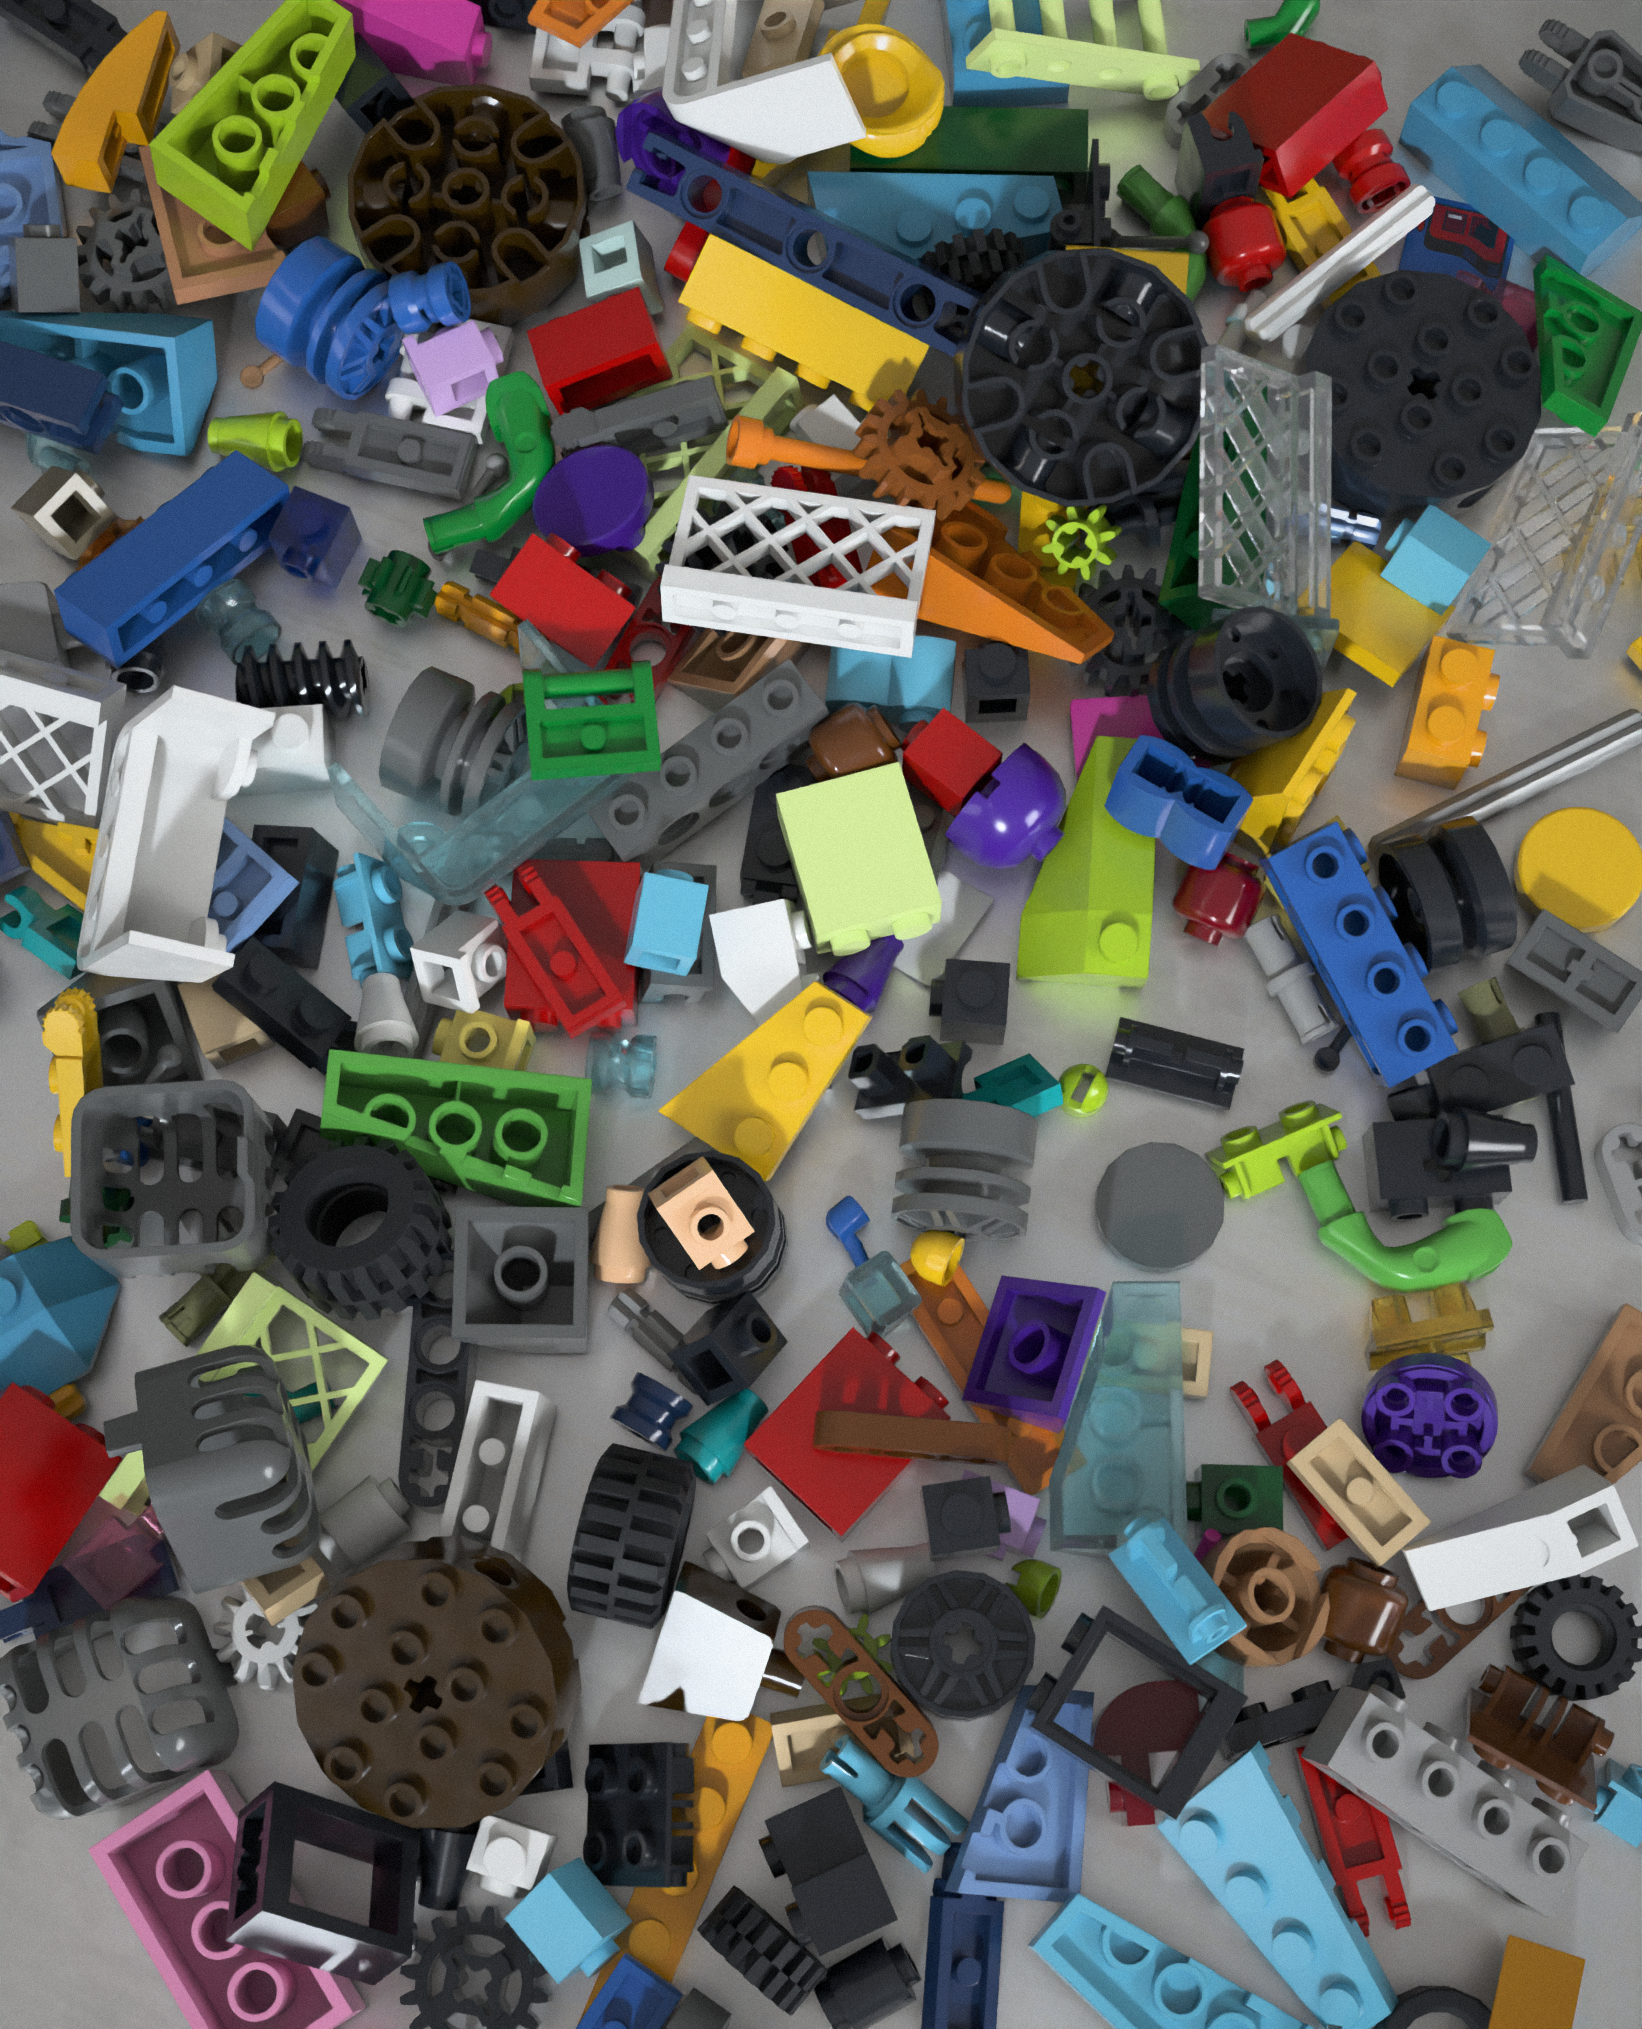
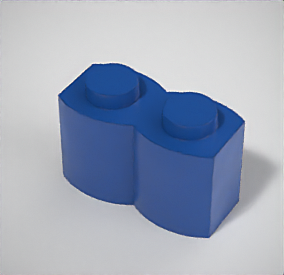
M1140 735L1119 766L1104 807L1118 823L1127 829L1144 836L1160 838L1165 847L1184 862L1199 868L1215 870L1236 838L1253 798L1241 784L1231 777L1216 770L1196 767L1191 758L1175 745L1157 737Z

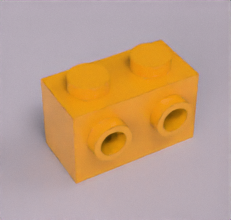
M1433 635L1419 666L1395 767V776L1455 790L1468 766L1478 768L1487 739V731L1477 729L1481 711H1491L1500 682V675L1490 673L1495 650Z

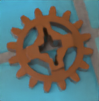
M898 389L894 391L888 401L883 398L878 399L855 432L861 440L853 449V456L867 460L858 474L861 479L874 478L878 486L872 494L876 499H880L888 494L894 499L893 504L936 510V517L941 521L946 519L953 509L960 512L975 495L974 492L985 479V475L979 469L986 461L973 449L958 413L952 416L946 411L948 406L947 398L941 396L935 404L928 403L924 389H917L911 399L908 400L904 392Z

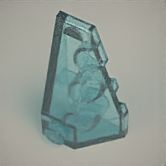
M1113 1281L1083 1379L1069 1417L1066 1432L1049 1479L1050 1551L1111 1560L1108 1554L1129 1541L1124 1534L1125 1528L1141 1516H1146L1150 1523L1157 1522L1165 1517L1188 1547L1180 1281Z

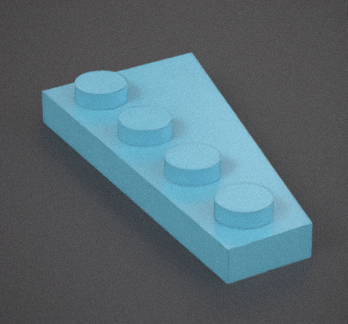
M1258 1741L1189 1798L1177 1820L1164 1818L1157 1828L1325 2029H1371L1393 2012L1399 1999L1356 1919L1347 1918L1332 1890L1336 1885L1334 1878L1323 1858L1316 1860L1298 1826L1302 1819L1289 1795H1281L1267 1769L1271 1761L1262 1744Z
M1072 1892L1027 1945L1113 2029H1315L1283 2012L1277 2006L1256 1994L1248 1992L1220 1976L1214 1970L1193 1958L1187 1957L1157 1940L1156 1937L1079 1893Z

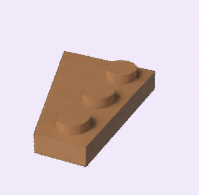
M1627 1303L1619 1307L1523 1472L1540 1484L1583 1464L1612 1484H1615L1642 1461V1312Z

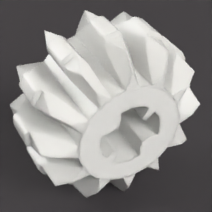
M242 1586V1591L247 1600L245 1603L230 1596H225L221 1605L225 1610L235 1614L232 1623L222 1621L214 1623L212 1631L216 1635L232 1637L233 1641L221 1647L217 1652L218 1660L228 1663L241 1658L235 1668L234 1679L242 1683L249 1681L258 1671L260 1688L273 1690L278 1681L280 1670L283 1678L289 1684H293L292 1668L305 1622L322 1600L315 1599L309 1601L283 1619L284 1622L277 1624L278 1628L285 1630L284 1636L278 1644L266 1641L261 1645L260 1640L266 1638V1634L260 1633L259 1628L266 1618L245 1588Z

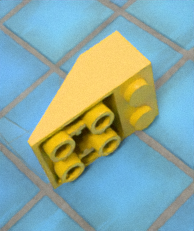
M1344 688L1322 692L1321 704L1312 723L1293 737L1269 747L1259 748L1253 754L1240 757L1232 762L1225 775L1241 784L1253 798L1252 804L1233 841L1235 844L1262 858L1271 852L1276 843L1285 846L1291 842L1305 818L1304 813L1313 797H1319L1337 767L1335 764L1347 744L1345 741L1357 722L1356 719L1347 715L1356 696L1355 691Z

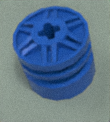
M315 236L302 242L284 259L264 291L255 319L256 338L262 347L293 367H306L313 380L319 384H327L333 393L347 400H355L369 393L385 377L400 355V346L404 333L398 327L390 307L388 295L389 280L387 276L379 270L365 269L359 257L329 238Z

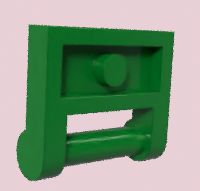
M650 660L631 661V668L542 674L541 668L522 669L532 781L661 771ZM620 694H633L634 703L545 709L544 700Z

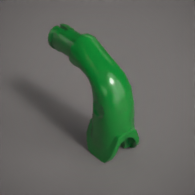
M516 371L489 382L485 397L486 411L497 443L504 441L509 455L511 470L509 479L490 493L474 497V503L446 513L423 518L425 531L435 555L487 539L489 544L499 540L516 522L532 510L537 487L547 472L556 464L555 442L550 433L552 431L550 426L553 425L551 415L539 385L524 371Z

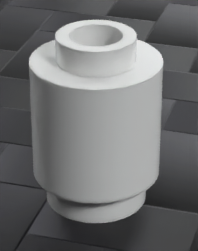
M369 1475L319 1516L322 1523H320L321 1532L318 1547L328 1560L344 1574L353 1565L359 1566L367 1559L379 1554L411 1528V1524L405 1514L412 1510L413 1506L390 1477L379 1484L376 1479Z

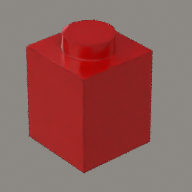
M943 707L930 723L924 719L920 720L905 737L901 750L904 751L902 772L907 781L956 818L976 791L980 793L994 778L991 774L1002 763L1003 752Z

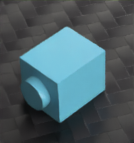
M1429 505L1416 523L1405 517L1384 548L1394 555L1380 576L1442 616L1492 544L1436 506Z
M661 869L656 871L655 874L645 872L635 895L623 964L687 976L697 956L709 885L693 882L691 875L678 870Z
M580 1857L549 1872L504 1918L557 1984H560L581 1970L588 1978L598 1973L619 1953L621 1949L614 1940L632 1922L630 1917Z

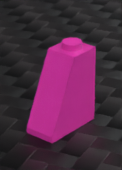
M333 0L352 13L354 35L359 32L393 73L454 86L474 85L479 67L486 68L488 66L492 52V34L485 31L481 7L468 0Z

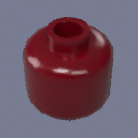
M1228 852L1225 853L1215 870L1203 869L1188 864L1172 900V907L1175 913L1187 920L1183 932L1217 947L1222 936L1232 939L1243 938L1247 929L1251 927L1266 893L1265 884L1256 877L1259 867Z

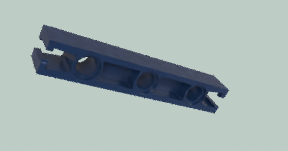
M649 131L642 148L652 153H657L656 156L664 160H669L670 157L684 165L685 173L679 181L677 192L659 186L661 179L648 175L646 171L636 167L631 173L625 188L626 190L952 357L954 356L960 337L949 330V323L956 314L957 306L959 304L971 309L984 294L669 134ZM714 178L721 187L722 197L717 208L710 211L704 203L703 191L708 181ZM819 231L827 240L828 252L824 261L819 265H815L808 256L807 245L811 236ZM923 285L932 290L936 302L934 312L926 320H922L916 315L912 303L915 292Z
M0 341V424L99 455L124 405L118 395L109 392L104 394L109 384L105 375Z

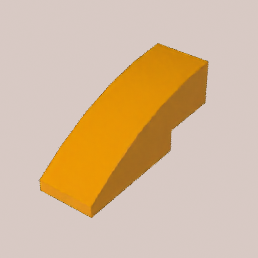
M155 10L132 29L102 60L80 90L63 121L51 151V155L67 186L112 194L127 143L148 146L151 143L169 87L170 68L181 48L168 12Z

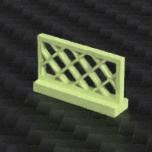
M691 325L685 328L665 352L673 374L672 379H666L633 392L627 397H641L670 388L684 380H696L712 375L725 409L727 421L734 419L736 415L763 420L764 427L773 428L774 435L785 437L790 431L789 427L793 418L805 408L796 376L780 367H777L772 373ZM693 349L712 359L713 371L680 377L679 366ZM721 364L727 368L721 369ZM749 380L760 387L750 400L726 405L724 385ZM729 421V426L721 431V435L711 445L690 449L689 441L680 443L681 451L648 457V453L639 455V459L649 475L651 472L683 466L685 476L676 489L654 493L653 506L647 518V524L644 526L645 536L643 541L631 551L619 552L615 549L613 550L637 565L641 576L652 583L660 576L655 570V565L662 561L670 560V556L661 545L664 541H674L676 524L679 521L689 475L747 483L761 466V464H757L754 469H748L727 464L726 444L731 426ZM699 498L697 509L703 507L709 516L712 517L717 515L720 503L725 501Z
M263 1270L253 1271L196 1355L231 1345L251 1344L255 1346L260 1339L262 1349L273 1359L274 1364L277 1361L312 1355L318 1393L289 1399V1402L292 1406L320 1401L325 1430L316 1442L307 1443L311 1472H313L390 1359L284 1288V1284ZM283 1305L305 1320L310 1344L309 1348L273 1354L268 1327ZM316 1328L337 1342L319 1345ZM347 1348L369 1363L355 1386L328 1391L321 1353ZM241 1362L206 1372L199 1379L206 1382L216 1381L234 1376L241 1368L259 1364ZM347 1396L334 1417H332L329 1399ZM142 1450L128 1453L99 1496L120 1510L126 1508L152 1527H159L160 1532L165 1535L153 1506L148 1503L150 1496L146 1484ZM286 1472L285 1477L287 1482L288 1473Z

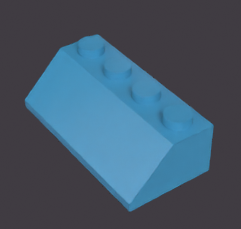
M1481 64L1451 66L1410 103L1398 143L1468 204L1515 240L1514 244L1537 264L1547 254L1587 278L1642 227V203Z

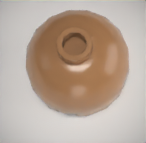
M1275 1527L1243 1530L1216 1543L1199 1561L1247 1624L1246 1628L1214 1649L1220 1657L1242 1667H1277L1310 1653L1325 1633L1330 1611L1329 1594H1321L1320 1584L1315 1575V1572L1321 1571L1320 1565L1312 1552L1297 1537Z

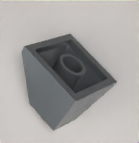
M87 972L67 987L70 989L76 987L80 990L83 988L86 993L90 992L89 996L91 998H94L93 1003L96 1005L94 1011L97 1012L98 1033H100L103 1087L143 1084L158 1063V1050L167 1044L179 1047L183 1059L176 1068L167 1071L160 1083L205 1080L188 1014L177 987V981L113 977ZM60 993L37 1010V1019L42 1030L45 1029L42 1027L44 1023L42 1019L50 1007L54 1008L56 1005L54 1002Z
M456 1206L452 1340L519 1353H587L589 1207Z

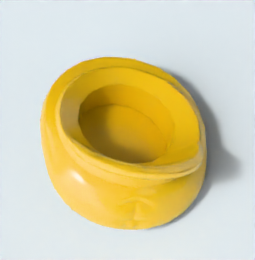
M868 23L849 26L831 37L822 47L817 57L832 53L866 128V138L848 143L870 155L882 158L901 157L921 147L925 143L926 138L938 126L944 108L945 82L941 71L935 66L933 61L909 37L891 27L880 24Z

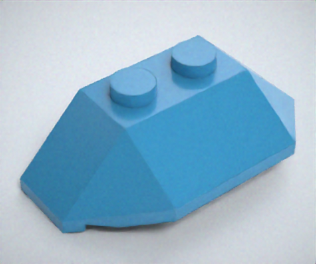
M71 1236L14 1253L0 1261V1391L11 1382H14L19 1387L29 1385L39 1389L46 1395H50L64 1385L74 1383L93 1369L108 1326L113 1304L118 1299L122 1285L117 1277L105 1271L84 1255L71 1242Z

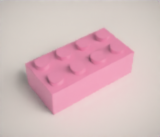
M207 1769L88 1849L192 2029H336L367 2008L350 1978L225 1941L239 1811L246 1806L226 1770ZM291 1881L289 1902L307 1907Z

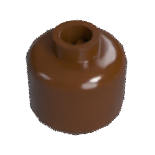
M851 702L810 730L808 738L814 754L805 759V762L816 780L820 783L898 762V757L895 751L902 747V743L876 705L866 709L858 703Z
M1348 1557L1345 1565L1329 1567L1325 1571L1320 1583L1321 1594H1329L1330 1603L1326 1629L1322 1636L1326 1638L1323 1650L1339 1659L1355 1664L1362 1663L1365 1654L1381 1656L1389 1653L1395 1643L1409 1600L1407 1594L1397 1585L1400 1576L1382 1566L1376 1568L1371 1562L1356 1557Z

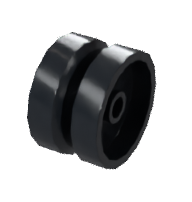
M1461 815L1435 824L1428 833L1427 842L1418 834L1408 833L1379 843L1375 851V874L1377 885H1381L1384 888L1398 915V919L1392 921L1391 924L1402 945L1411 942L1415 946L1425 963L1428 976L1457 966L1462 959L1464 950L1471 956L1482 958L1511 948L1516 941L1518 924L1514 896L1498 851L1484 827L1475 818Z

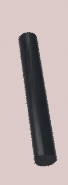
M1545 1012L1535 1015V1026L1548 1021H1554L1565 1052L1560 1013ZM1571 1086L1545 1094L1561 1200L1564 1205L1580 1204L1588 1201Z

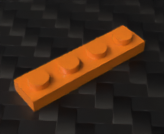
M910 1258L887 1272V1278L962 1396L985 1328L989 1310L960 1265H958L950 1282L945 1287H942L921 1277L915 1270ZM966 1403L978 1423L1000 1425L1011 1429L1009 1464L1005 1466L1022 1492L1035 1496L1084 1465V1460L1063 1428L1060 1434Z

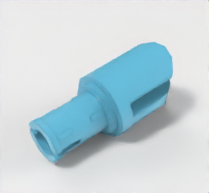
M848 1734L843 1735L835 1742V1746L840 1749L839 1752L836 1754L830 1748L823 1757L819 1769L826 1775L829 1774L864 1804L862 1808L864 1813L863 1822L926 1874L933 1866L930 1856L921 1845L893 1823V1821L897 1822L921 1844L937 1855L942 1856L951 1846V1841L943 1829L926 1812L911 1801V1798L955 1834L960 1835L967 1828L969 1821L916 1776L900 1777L892 1774L859 1747Z

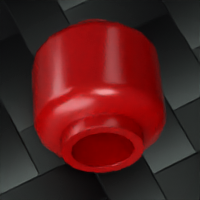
M1248 196L1232 198L1217 205L1210 212V219L1202 229L1209 238V246L1205 253L1214 279L1221 285L1238 287L1241 292H1251L1253 289L1259 290L1272 282L1274 278L1273 273L1282 266L1287 256V250L1272 208L1264 203L1255 202L1253 198Z

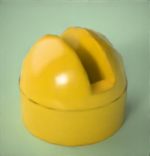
M928 1230L919 1234L913 1241L910 1251V1258L915 1270L924 1279L945 1287L954 1276L960 1263L965 1240L948 1231Z

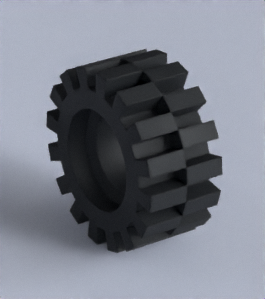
M982 228L972 230V236L966 238L963 237L962 232L953 235V242L950 244L943 240L934 245L936 252L926 251L922 256L923 262L921 263L985 294L1003 272L1026 262L1027 258L1023 242L1020 238L1017 239L1015 233L1008 231L1003 235L1002 229L992 228L988 235H984ZM923 285L922 290L928 315L931 316L936 305L935 296L931 289ZM958 304L956 314L949 323V327L957 321L958 328H964L970 309Z
M1580 1574L1546 1582L1531 1590L1526 1595L1528 1599L1524 1603L1519 1604L1514 1613L1518 1620L1516 1625L1510 1627V1638H1516L1517 1649L1512 1650L1515 1662L1522 1661L1526 1668L1522 1674L1538 1684L1549 1688V1696L1562 1695L1568 1701H1578L1610 1695L1620 1689L1618 1686L1621 1683L1630 1681L1636 1673L1632 1670L1634 1663L1642 1661V1649L1637 1648L1638 1639L1642 1638V1625L1636 1626L1632 1617L1638 1614V1611L1633 1602L1625 1604L1620 1597L1624 1594L1623 1591L1615 1585L1610 1587L1603 1585L1604 1579L1593 1575L1580 1577ZM1577 1611L1588 1615L1594 1620L1600 1630L1601 1648L1599 1653L1591 1662L1585 1665H1576L1564 1660L1554 1648L1552 1629L1556 1620L1565 1612Z
M735 1885L697 1928L700 1935L710 1943L716 1952L722 1955L733 1968L737 1969L749 1983L757 1987L765 1997L772 2000L777 2007L790 2016L794 2014L828 1972L827 1968L805 1946H800L798 1940L785 1927L780 1925L766 1910L762 1909L752 1898Z

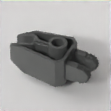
M1548 19L1539 30V39L1548 48H1552L1554 52L1571 62L1572 65L1568 69L1553 58H1549L1546 54L1541 53L1540 50L1536 51L1535 49L1526 50L1520 58L1518 65L1523 70V73L1533 78L1536 83L1552 93L1547 101L1551 118L1616 148L1642 152V55L1613 29L1595 32L1589 40L1573 28L1567 27L1560 20Z

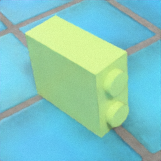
M899 762L776 794L778 820L818 955L833 951L835 956L855 954L869 947L871 940L893 934L899 940L915 938L930 931L932 924L940 922L942 900Z

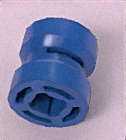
M448 261L435 264L423 275L410 270L395 274L390 278L388 287L390 307L393 317L403 333L413 335L426 332L430 329L433 322L452 326L468 321L471 313L470 294L464 275L456 263Z

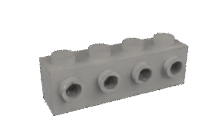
M1375 1684L1371 1685L1368 1692L1342 1685L1302 1752L1301 1757L1517 1906L1549 1918L1589 1847L1588 1843L1567 1830L1572 1819L1555 1806L1540 1798L1534 1797L1530 1804L1513 1792L1518 1781L1502 1769L1482 1759L1475 1766L1459 1755L1464 1744L1444 1729L1430 1722H1426L1422 1729L1404 1716L1409 1706L1391 1692Z

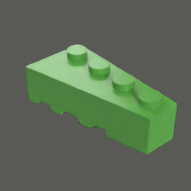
M329 1049L319 1137L332 1142L342 1139L346 1146L352 1145L355 1137H370L375 1146L381 1139L395 1143L400 1152L406 1149L414 1156L426 1175L517 1207H581L592 1079Z

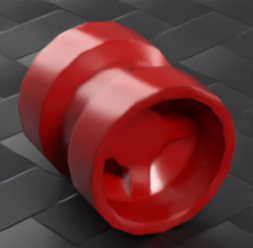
M1374 128L1364 131L1332 160L1339 177L1350 181L1349 197L1356 211L1360 214L1378 212L1410 187L1411 181L1404 167L1391 159L1393 146L1386 132L1382 129Z

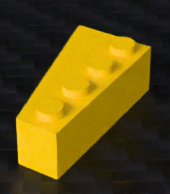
M712 234L709 235L678 302L690 307L685 318L690 322L716 335L719 334L722 325L745 335L740 347L769 362H773L777 352L798 362L799 364L794 372L795 375L827 390L831 380L853 390L848 402L868 412L878 399L883 398L888 401L895 390L901 389L906 395L930 347L924 342Z

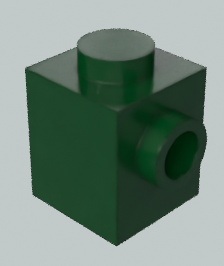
M1201 1464L1194 1472V1481H1184L1183 1519L1184 1521L1195 1522V1538H1202L1207 1529L1217 1530L1221 1535V1539H1225L1243 1530H1255L1261 1527H1275L1283 1531V1466Z

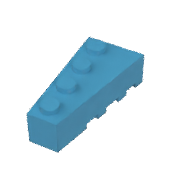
M807 171L809 206L919 262H923L922 256L926 251L936 252L934 245L943 240L950 244L953 242V235L962 232L963 237L966 238L972 236V230L982 228L984 235H988L992 228L1002 229L1003 235L1008 231L1015 233L1017 239L1020 238L1023 242L1028 261L1048 250L1051 220L1057 213L1063 211L1054 176ZM818 231L815 233V238L822 263L827 256L828 243L824 235ZM922 287L918 288L914 295L923 294Z

